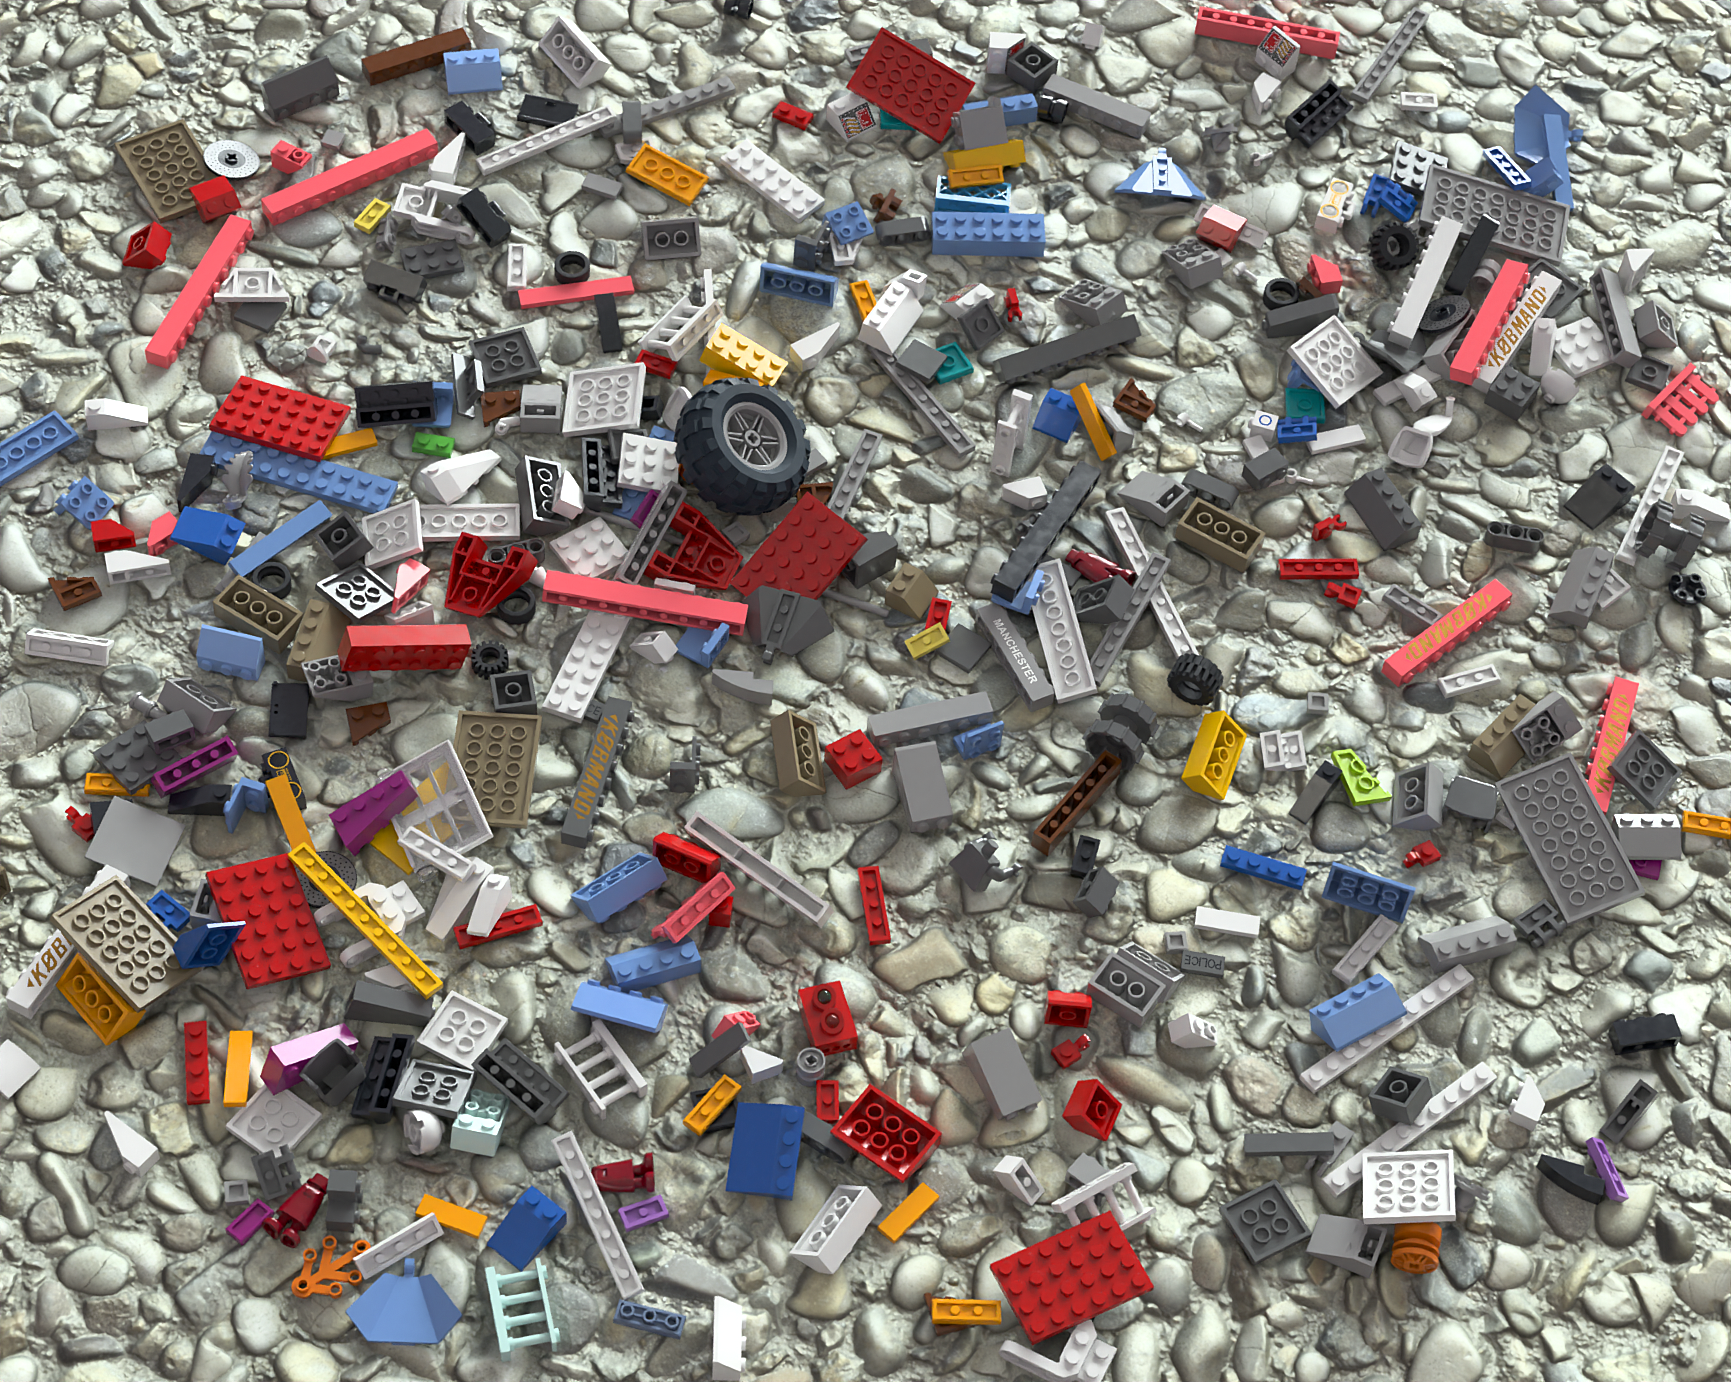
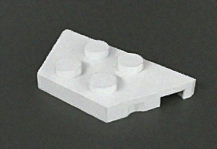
M234 268L230 273V277L223 282V288L220 292L214 294L215 302H290L289 294L284 290L283 284L277 278L273 268Z

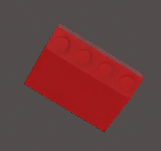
M871 1084L867 1086L830 1131V1134L901 1183L907 1180L931 1157L940 1146L942 1132Z

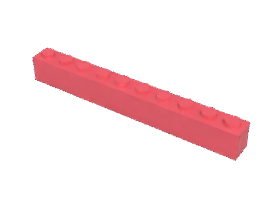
M427 128L262 198L263 213L273 226L284 223L305 212L434 158L438 154V142Z
M230 214L145 349L147 363L169 369L171 364L176 361L179 351L186 345L187 338L193 334L197 322L202 320L204 311L210 307L214 294L219 292L222 282L228 278L230 269L236 265L240 253L244 252L247 242L253 238L254 230L250 220Z
M547 570L542 596L543 602L711 631L715 628L718 629L723 622L729 625V634L743 636L748 605L739 602L723 601L699 595L683 594L659 588L654 589Z

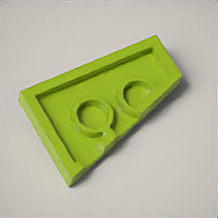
M1352 749L1332 752L1330 757L1334 765L1343 770L1341 781L1353 807L1391 800L1392 795L1388 791L1385 792L1379 785L1380 781L1376 777L1373 778L1367 772L1366 765Z

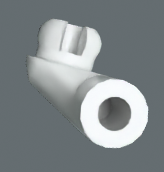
M519 416L501 418L495 426V432L498 435H504L510 427L520 426Z

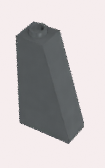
M1329 294L1267 311L1265 319L1262 320V330L1266 332L1267 338L1307 335L1333 315L1338 316L1340 307L1336 295Z
M357 980L347 999L344 1019L426 1027L428 1021L434 1017L436 1007H433L434 998L429 997L426 1000L419 994Z

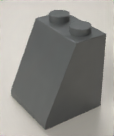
M887 531L862 534L868 540L841 571L857 590L896 567L898 542Z

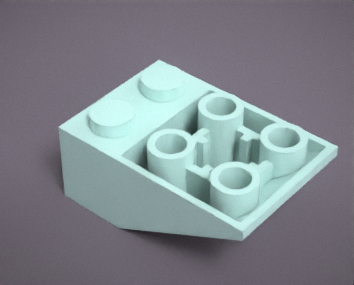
M472 1089L458 1119H455L453 1123L450 1148L494 1157L500 1143L511 1101L503 1094Z

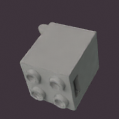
M989 97L987 100L988 106L952 113L951 125L952 128H955L956 133L954 135V144L958 146V149L971 150L1008 143L1003 107L999 97Z

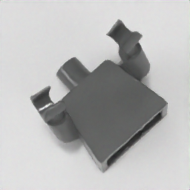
M991 831L978 839L967 842L964 845V850L949 862L950 866L973 892L985 891L992 879L1002 882L1012 877V875L1018 877V871L1023 868L1018 862L1011 868H999L1000 861L994 855L999 846L995 841L991 840H997Z

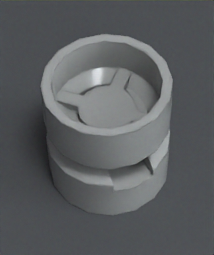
M1481 259L1470 279L1471 288L1480 294H1486L1501 271L1500 265L1492 259Z
M808 1047L798 1054L796 1078L803 1086H816V1080H823L825 1056L819 1049Z

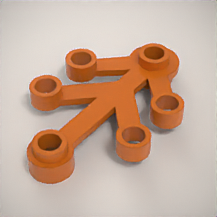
M326 1236L322 1241L324 1250L319 1271L312 1276V1266L317 1261V1252L313 1248L306 1249L303 1252L304 1265L301 1276L295 1278L292 1282L293 1294L302 1299L308 1298L313 1293L328 1295L334 1299L341 1297L343 1291L339 1283L334 1282L329 1286L318 1283L325 1279L346 1282L352 1286L359 1285L362 1282L360 1271L352 1270L346 1273L339 1272L338 1270L352 1262L354 1257L370 1249V1243L365 1240L355 1242L351 1251L331 1263L333 1250L336 1249L337 1242L335 1237ZM328 1241H332L334 1243L332 1246L326 1245ZM360 1246L366 1247L363 1251L358 1250ZM308 1254L314 1255L311 1259L306 1258ZM354 1275H357L359 1277L357 1280L351 1279V1277ZM307 1284V1287L302 1289L299 1288V1285ZM338 1288L339 1292L332 1293L331 1290Z

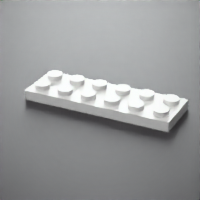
M747 139L720 158L722 165L798 224L825 205L824 198Z
M519 503L450 504L448 506L446 504L419 505L422 542L458 541L461 532L479 536L483 541L520 540Z

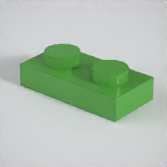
M416 432L412 444V452L451 458L455 438Z

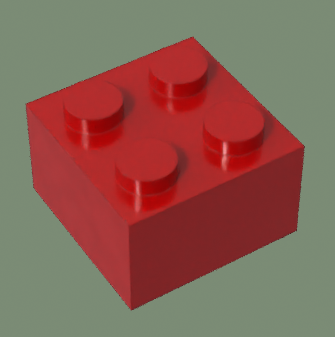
M861 729L825 746L824 761L846 790L881 772L883 758Z

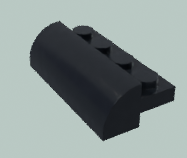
M1331 79L1287 116L1284 122L1286 133L1293 141L1297 138L1308 149L1354 107L1341 95L1343 90Z
M433 380L354 387L358 428L435 422L437 420L438 408Z
M582 437L581 456L584 504L595 512H601L602 507L621 509L623 504L622 487H617L619 464H612L609 445H602L601 439Z
M393 1033L392 1037H374L365 1065L366 1078L359 1084L350 1113L353 1118L374 1120L376 1124H387L391 1121L395 1106L392 1104L393 1096L407 1071L416 1041L414 1035Z

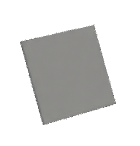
M114 796L84 858L103 866L107 864L127 874L129 877L157 887L186 825Z

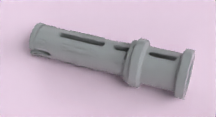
M137 692L130 700L129 707L143 713L145 718L156 720L169 715L158 708L157 702L145 698L142 692Z

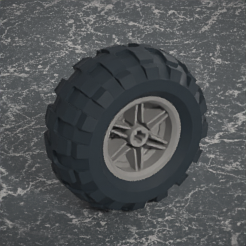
M725 378L705 385L687 400L681 409V417L677 420L674 442L677 445L674 453L677 463L683 464L685 471L682 475L688 485L693 483L699 490L697 495L705 502H715L716 509L725 513H737L738 516H755L761 513H770L781 507L798 492L800 485L804 482L810 463L808 461L809 453L811 452L810 441L804 438L807 429L803 420L797 419L793 412L795 407L788 399L783 401L778 396V390L770 385L760 386L756 379Z

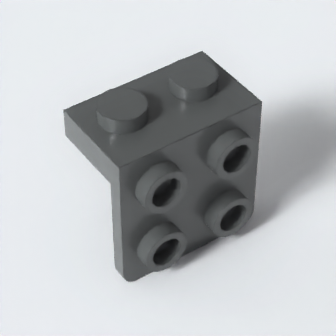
M828 221L824 222L816 239L797 234L794 243L793 265L815 271L817 265H821L823 253L827 252L830 246L828 239L831 229L829 228Z
M697 736L692 737L691 762H670L669 792L695 793V785H699L701 743H697Z

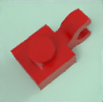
M1015 288L1007 289L1006 297H1004V307L1008 308L1007 319L1009 322H1012V316H1017L1018 320L1021 321L1022 311L1019 309V300Z
M1340 514L1335 515L1332 519L1328 517L1314 525L1311 537L1315 542L1326 539L1332 534V530H1344L1347 522L1338 523L1341 517Z
M1329 582L1324 596L1328 598L1337 597V603L1355 609L1362 590L1343 583V586L1340 587L1335 583Z
M70 806L65 810V813L67 814V820L73 823L71 826L72 831L88 843L94 837L90 815L86 813L81 816L73 806Z
M1431 840L1414 846L1411 852L1405 855L1407 859L1403 860L1406 868H1410L1418 863L1423 868L1439 861L1441 854Z
M1086 1034L1080 1036L1074 1043L1067 1039L1051 1049V1054L1064 1070L1081 1059L1082 1054L1080 1052L1090 1047L1088 1043L1091 1040Z

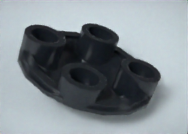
M1696 573L1691 575L1675 574L1671 577L1668 584L1671 596L1678 602L1686 605L1700 604L1707 596V589L1701 581V576Z

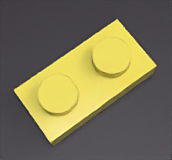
M374 198L356 218L354 227L371 234L379 225V221L385 218L387 213L391 211V205Z
M939 622L904 642L913 659L916 660L950 642V639Z

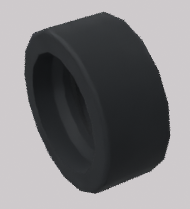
M567 251L557 256L554 262L556 280L562 285L588 281L590 277V261L588 257L578 251ZM568 264H576L581 266L583 270L576 274H568L562 271L561 268Z
M1274 278L1265 285L1263 294L1264 305L1269 310H1274L1296 304L1300 295L1299 288L1289 279ZM1284 291L1292 299L1287 301L1277 300L1270 293Z
M268 562L258 566L253 572L252 583L277 598L283 599L290 593L292 587L291 576L286 566L276 562ZM270 575L280 576L284 579L282 585L277 588L269 589L260 585V581Z
M521 585L497 604L498 614L503 621L512 625L527 623L536 612V598L533 592ZM521 598L526 600L529 605L523 611L513 612L505 608V603L510 599Z

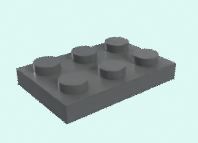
M456 239L400 249V256L405 271L422 276L424 279L465 272Z

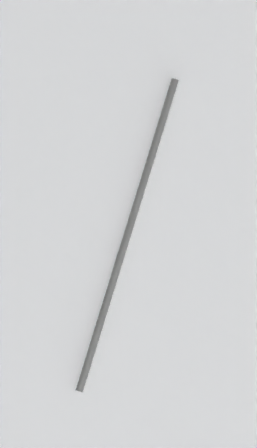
M586 505L582 511L585 514L597 518L601 517L603 520L638 532L640 530L627 519L604 511H592ZM665 533L661 539L678 546L683 541L682 538ZM742 559L739 567L743 568L748 561ZM826 589L822 594L823 596L886 618L890 612L888 609L830 589Z

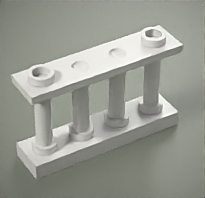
M684 295L638 343L641 349L652 353L656 349L667 350L672 361H678L724 313L717 299H710L703 307L692 306L688 296ZM691 314H695L691 319H688ZM680 325L683 326L680 330H676ZM668 337H672L668 342H664Z
M1014 389L1011 396L1007 422L999 420L997 423L991 465L992 472L1008 478L1011 472L1015 447L1023 450L1026 443L1033 395Z
M600 1018L592 1022L591 1035L564 1050L559 1042L555 1043V1053L553 1055L556 1062L565 1067L590 1102L589 1107L595 1115L598 1114L602 1120L606 1118V1106L626 1094L635 1092L639 1098L647 1095L646 1081ZM595 1042L601 1044L603 1047L602 1052L578 1066L570 1059V1056ZM606 1059H612L615 1068L589 1083L581 1074ZM619 1075L625 1077L627 1080L626 1085L602 1099H599L593 1091Z
M1124 1163L1051 1204L1054 1212L1067 1214L1072 1227L1081 1224L1075 1212V1205L1081 1202L1085 1204L1091 1217L1094 1218L1100 1215L1093 1200L1095 1199L1094 1195L1099 1192L1104 1193L1122 1231L1137 1222L1141 1224L1150 1220V1215L1157 1212L1155 1207H1143L1133 1186L1131 1174L1137 1171L1134 1163ZM1117 1182L1123 1183L1136 1211L1135 1214L1128 1218H1125L1112 1191L1113 1184Z

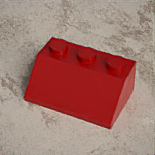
M662 832L653 839L652 856L658 858L662 867L704 884L712 880L721 867V855H718L717 852L699 847L694 842L682 840L675 834Z

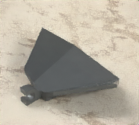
M1376 330L1370 340H1365V336L1358 331L1353 334V337L1359 338V344L1367 354L1386 361L1403 373L1413 372L1419 368L1420 363L1424 361L1422 357L1427 352L1423 332L1420 330H1416L1409 349L1389 341L1390 333L1387 330Z
M762 585L740 602L748 605L745 623L753 646L766 647L762 660L763 663L772 665L775 650L793 657L834 632L821 602L801 596L799 593L784 589L778 590Z

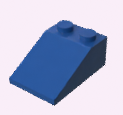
M185 506L170 540L220 564L226 565L246 523L227 514Z
M245 921L206 924L181 934L172 948L181 968L219 966L231 949L232 943L236 941L244 929Z
M531 1186L511 1208L487 1242V1245L522 1272L567 1224L566 1211L534 1186Z

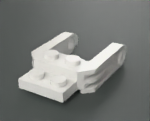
M435 180L424 183L422 187L402 183L393 209V215L411 219V225L418 234L443 240L456 239V243L464 245L472 244L476 234L471 228L459 225V223L454 224L451 221L433 217L437 201L457 205L459 198L472 189Z
M404 880L387 889L384 885L367 883L353 891L367 906L369 905V908L402 941L406 926L425 916L424 909ZM329 903L318 909L314 913L313 918L318 927H322L333 921L337 922L345 918V916L332 903ZM365 938L345 949L340 954V960L346 968H352L380 952Z
M1089 1319L1067 1329L1072 1334L1058 1363L1010 1340L1003 1342L999 1354L1005 1360L1049 1382H1102L1117 1348L1096 1339V1330L1092 1320Z

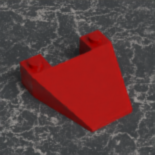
M682 501L669 527L685 535L674 558L656 549L643 574L654 581L656 578H666L676 582H687L695 585L697 588L726 590L743 556L699 510Z
M461 532L453 549L444 607L472 617L481 618L530 579L538 560L530 551L512 546L503 565L484 561L482 559L488 546L479 536Z

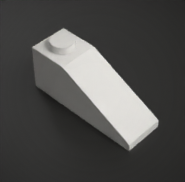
M461 132L435 156L433 164H430L428 169L431 180L454 185L466 147L465 133Z
M1536 318L1532 337L1529 377L1542 378L1547 369L1550 368L1557 335L1555 319Z
M839 322L790 345L789 357L801 372L818 365L836 342L840 333Z
M109 399L85 400V417L88 430L148 425L147 407Z
M1676 489L1670 502L1673 504L1672 508L1675 509L1672 518L1675 519L1686 518L1691 512L1704 518L1706 521L1730 522L1731 520L1729 504L1696 490Z
M127 550L104 553L110 585L171 575L169 559Z
M497 874L488 875L480 888L467 928V934L484 937L489 935L513 897L509 877Z
M107 1110L104 1115L124 1163L123 1167L130 1174L133 1175L135 1173L142 1177L160 1159L158 1148Z

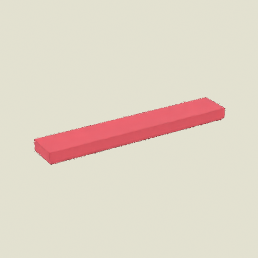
M631 276L518 290L521 309L594 300V295L613 293L614 297L634 294Z

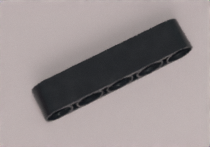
M1485 213L1482 215L1443 288L1444 290L1453 295L1462 296L1500 225L1499 221Z

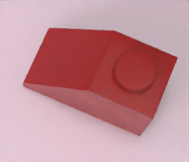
M100 519L91 522L96 553L136 547L134 532L112 519Z

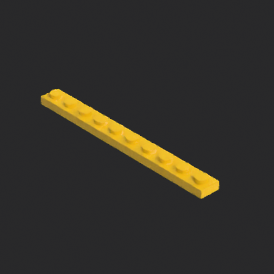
M305 842L287 854L288 859L426 1000L443 988V982Z

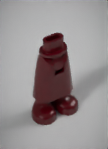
M1072 549L1065 558V561L1071 563L1072 568L1081 572L1083 576L1093 583L1120 575L1132 586L1136 578V572L1121 569L1119 564L1092 553H1085L1082 550L1079 552Z
M652 1152L646 1153L642 1163L634 1165L633 1159L591 1168V1174L600 1192L635 1193V1189H644L649 1193L655 1192Z
M316 1173L312 1179L309 1178L276 1210V1214L279 1216L277 1219L268 1217L262 1221L261 1225L265 1232L273 1239H278L280 1236V1242L283 1245L296 1248L300 1244L298 1233L300 1231L306 1232L315 1218L324 1196L327 1194L328 1178L319 1173ZM292 1221V1225L283 1231L287 1223Z

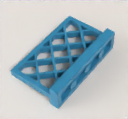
M938 176L934 212L1009 213L1011 183L967 187L965 189L957 188L959 192L953 193L951 191L953 189L942 184L949 183L948 177ZM980 187H985L987 189L982 191ZM998 189H1004L1006 191L1001 193L998 191ZM974 190L977 194L972 195L969 192ZM993 193V194H995L996 196H994V197L991 198V197H990L989 195H987V194Z

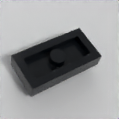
M1080 835L1070 874L1086 877L1089 870L1094 867L1101 840Z

